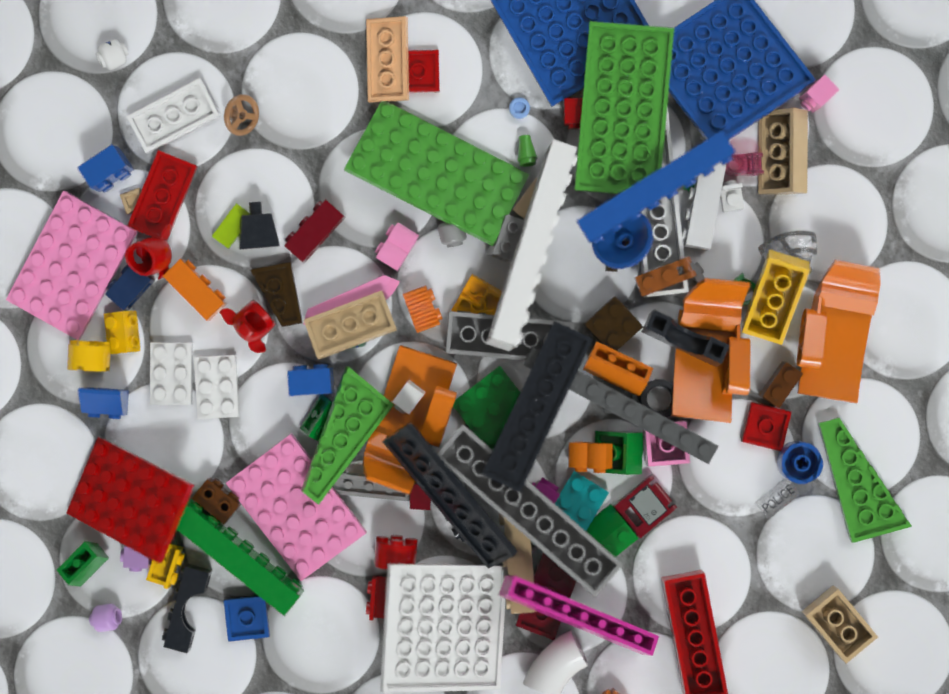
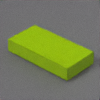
M236 203L212 237L230 249L240 235L241 216L250 215V213Z

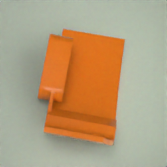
M704 278L685 296L683 310H679L677 323L692 332L714 337L730 345L723 363L718 367H714L675 348L672 416L731 423L732 394H749L750 339L740 338L742 306L750 287V282Z

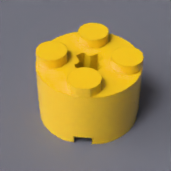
M69 340L67 370L110 371V342Z

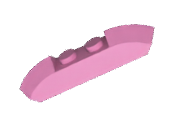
M383 275L309 308L305 319L381 290L387 300L394 293L400 281Z

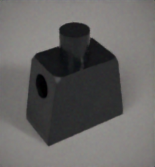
M249 202L250 215L241 216L239 249L280 246L272 214H262L261 202Z

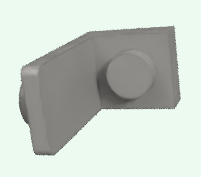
M505 215L495 245L489 246L486 255L504 262L512 261L525 222L513 216Z

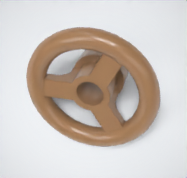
M241 94L233 97L228 102L224 110V123L232 134L238 136L246 135L257 125L259 108L252 97ZM241 101H247L251 105L253 113H248L243 109ZM246 119L252 120L246 128L237 129L241 122Z

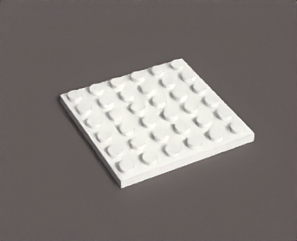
M388 564L380 691L389 693L500 690L506 598L498 594L504 576L507 575V567L495 565L488 569L485 565Z

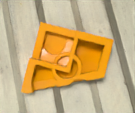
M472 274L451 311L495 315L502 291Z

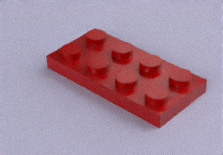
M158 150L127 226L151 237L160 238L164 227L170 224L171 234L198 166Z

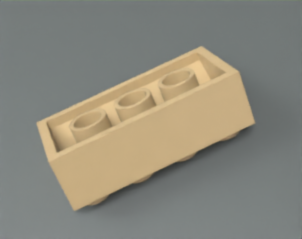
M799 108L774 110L759 120L758 194L807 193L808 110Z

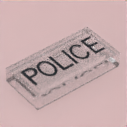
M785 478L754 503L764 516L770 519L798 497L800 492L791 481Z

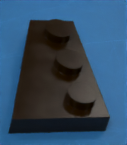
M288 262L251 269L252 275L264 293L280 325L286 327L302 324L303 320L292 263Z

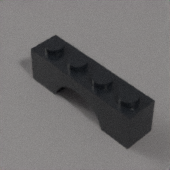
M656 310L649 313L641 331L714 367H718L723 363L730 345L714 337L692 332L676 323L673 318Z
M191 564L185 566V569H181L178 580L181 581L180 587L175 589L173 600L176 601L174 609L170 608L167 620L170 621L169 627L164 629L162 640L165 641L163 647L183 653H188L191 650L196 629L186 619V603L190 597L207 591L212 570Z

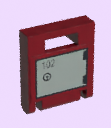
M652 475L648 476L613 505L615 510L640 539L677 508L676 504L668 508L667 505L672 500L657 481L652 485L649 484L654 479ZM629 507L642 521L637 526L624 512Z

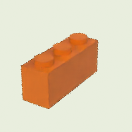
M179 259L163 277L206 321H210L227 304L224 301L226 297L218 289L214 291L209 286L211 281L203 274L200 276L195 271L197 267L190 260Z
M596 341L583 370L634 395L640 396L648 384L653 368Z

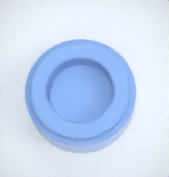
M515 98L511 101L509 112L514 118L523 119L529 114L530 105L526 99Z

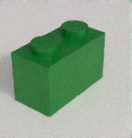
M85 541L57 569V572L67 585L81 587L109 557L98 543Z

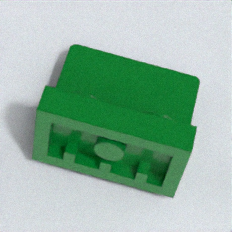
M320 394L300 426V429L306 435L318 442L333 403L330 398L323 394Z

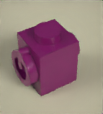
M543 477L536 483H531L555 504L560 496L558 486Z

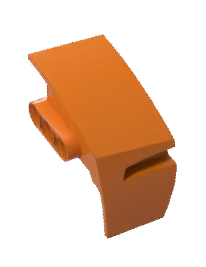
M835 260L823 276L814 294L811 309L805 308L801 318L796 363L797 366L801 367L800 371L803 375L799 379L797 394L858 403L868 333L872 315L874 316L878 304L881 285L879 268Z
M402 345L399 346L383 396L393 403V400L408 380H411L423 389L425 394L410 414L406 412L403 414L393 406L369 437L363 455V470L366 480L410 494L415 480L382 441L411 422L430 445L440 447L457 396V392L451 391L449 388L458 363Z

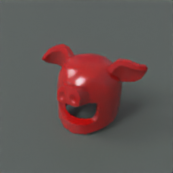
M170 224L164 227L160 238H146L129 246L125 253V259L134 272L142 276L159 273L158 280L164 278L163 275L169 270V264L172 259L171 248L167 242L170 236ZM135 249L136 254L142 259L143 263L141 264L136 263L134 260Z
M255 300L250 301L237 313L229 308L220 310L219 313L222 315L223 320L228 325H233L237 334L248 342L251 351L255 353L266 351L265 343L261 339L273 329L276 322Z

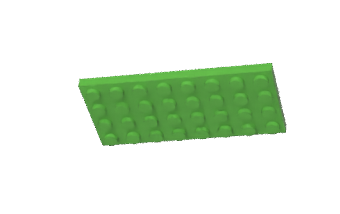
M590 21L575 191L620 194L662 168L674 28Z
M387 101L380 102L344 168V171L446 223L456 226L465 233L491 246L494 245L500 233L505 215L510 214L530 175Z

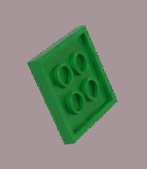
M498 366L458 397L453 407L473 433L493 450L520 391L501 366Z

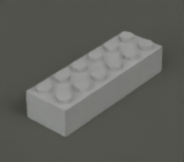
M449 311L446 353L526 360L533 346L541 350L554 321L528 318L526 325L524 324L520 332H523L520 344L509 352L486 344L494 315ZM556 321L574 330V322Z

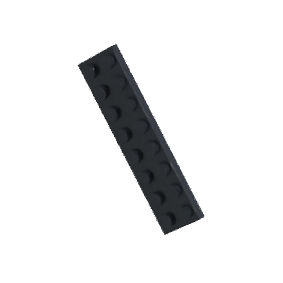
M553 322L481 475L521 493L593 340L592 338L561 323Z
M411 422L382 441L488 569L515 556L518 552L517 549Z

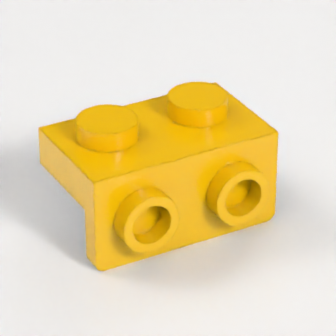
M133 310L104 313L106 341L110 342L111 354L139 352L141 349L137 312Z
M170 543L162 563H156L152 560L146 580L163 585L165 589L175 585L178 578V573H176L177 567L182 565L185 556L182 553L184 547Z

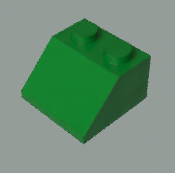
M595 431V443H613L612 469H606V473L621 475L642 474L643 432Z
M611 504L594 517L586 530V533L614 557L618 556L639 539Z

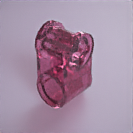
M763 153L732 155V161L738 163V170H732L729 167V163L726 164L725 173L729 176L763 175L764 170H762L761 162Z

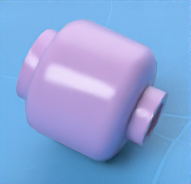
M114 604L97 605L89 616V622L97 632L113 631L121 624L122 613Z

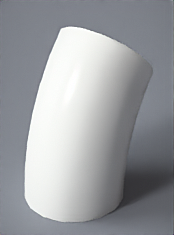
M572 630L557 637L541 651L523 681L525 686L544 694H561L569 680L580 670L588 666L582 647Z

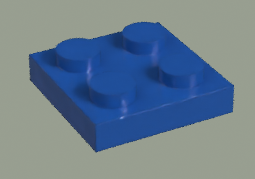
M260 596L224 600L228 642L270 637L267 602Z

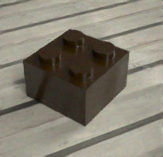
M616 296L612 297L583 324L601 344L616 351L643 328V325Z

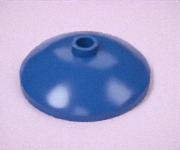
M642 214L641 217L633 222L630 219L622 223L624 227L615 233L612 230L604 234L606 238L597 244L592 242L594 254L604 265L614 269H625L636 265L644 259L653 242V229L645 215ZM627 241H630L627 246H624Z

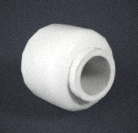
M111 40L100 45L98 52L95 53L101 67L108 70L124 65L126 63V56L129 55L124 43L120 44L117 40Z

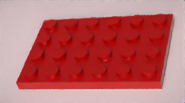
M97 437L66 514L154 562L162 563L194 484L104 438Z

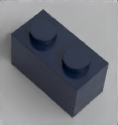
M126 265L120 272L122 274L117 281L114 279L107 286L108 291L105 293L123 311H128L155 281L151 276L137 274L129 265Z

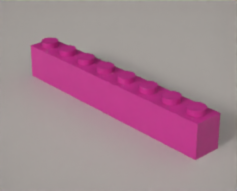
M505 575L498 594L503 598L641 655L653 656L659 639L658 635L517 576Z

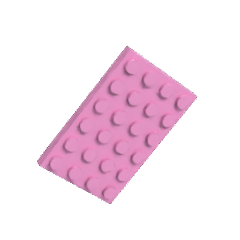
M63 191L6 300L76 340H80L107 291V286L111 283L123 261L126 250L132 244L138 231L74 195Z
M291 433L227 481L226 485L240 498L239 502L298 579L302 581L365 535L367 531L333 486L319 505L301 492L312 459Z

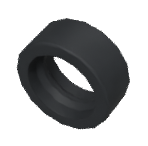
M662 379L649 381L639 396V403L664 417L671 416L673 384ZM657 386L666 388L671 394L669 407L662 411L652 409L647 402L649 391Z

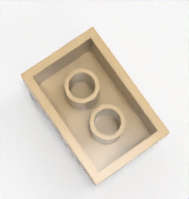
M831 586L801 611L846 664L878 638L876 633L835 586Z

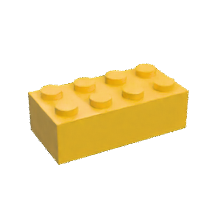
M769 249L742 323V333L777 344H783L810 272L809 261Z

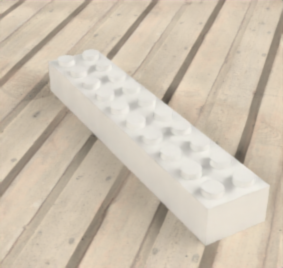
M668 106L662 167L674 161ZM678 194L669 200L667 197L659 200L660 205L651 211L646 208L641 212L649 220L653 229L652 246L648 254L640 261L642 274L685 258ZM682 266L677 267L679 276L685 274ZM684 280L648 294L644 298L689 292L688 282Z
M553 139L546 149L524 219L523 230L517 243L487 337L486 344L510 352L522 340L523 332H520V330L527 323L530 313L527 312V308H529L530 304L532 305L536 292H533V288H535L536 284H539L542 275L539 269H541L542 264H545L548 256L545 249L553 240L554 233L551 230L558 223L560 213H557V211L563 205L566 194L563 191L570 184L572 174H569V172H571L572 167H575L578 155L575 154L577 149L575 146Z

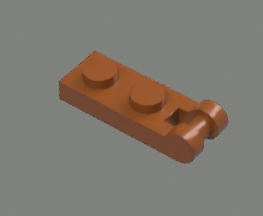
M690 256L634 277L641 297L697 276L696 271L691 267L690 262L692 261ZM682 266L685 274L679 276L677 267Z

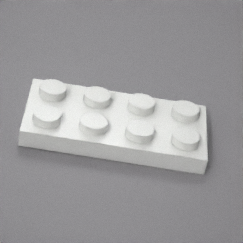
M199 78L126 117L145 153L148 154L219 117L220 114L202 80Z

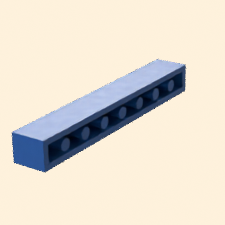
M722 130L581 217L576 223L589 244L591 242L597 244L606 238L604 234L612 230L615 233L624 227L622 223L630 219L633 222L641 217V212L646 208L651 211L659 206V200L667 197L669 200L679 193L677 189L682 186L688 188L697 182L695 178L703 174L706 177L715 171L714 167L721 163L724 166L732 161V155L736 151Z

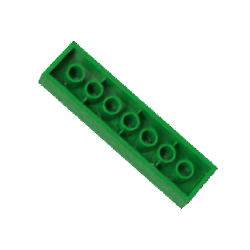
M189 498L177 530L285 616L304 592L302 589L303 585L294 578L292 580L286 576L287 572L278 565L276 567L272 565L267 555L262 552L260 554L253 549L254 545L246 539L244 541L237 536V531L230 526L226 528L218 519L205 511L202 506Z

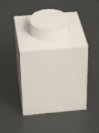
M408 380L393 400V403L396 404L394 407L403 414L405 412L410 414L425 394V391L411 380Z

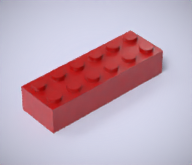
M701 569L661 577L683 694H728L705 572Z

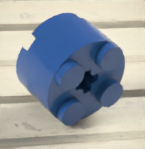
M802 441L789 442L783 446L778 454V471L789 481L797 484H807L818 478L821 474L823 459L815 446ZM801 459L802 461H804L803 465L798 466V464H796L797 460Z

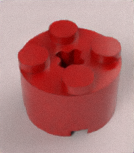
M391 535L390 539L386 536H376L375 567L388 570V564H416L418 539L405 538L403 540L402 535Z

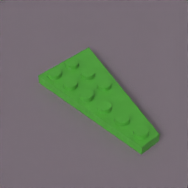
M348 366L345 367L301 489L302 493L318 505L394 406L392 402Z
M837 417L819 422L818 426L850 542L855 543L912 527L898 504L891 497L884 483L865 458L863 452L853 440L841 419Z

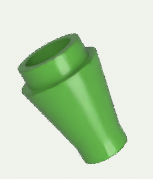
M519 136L517 162L520 163L521 167L536 165L538 158L531 141V136Z

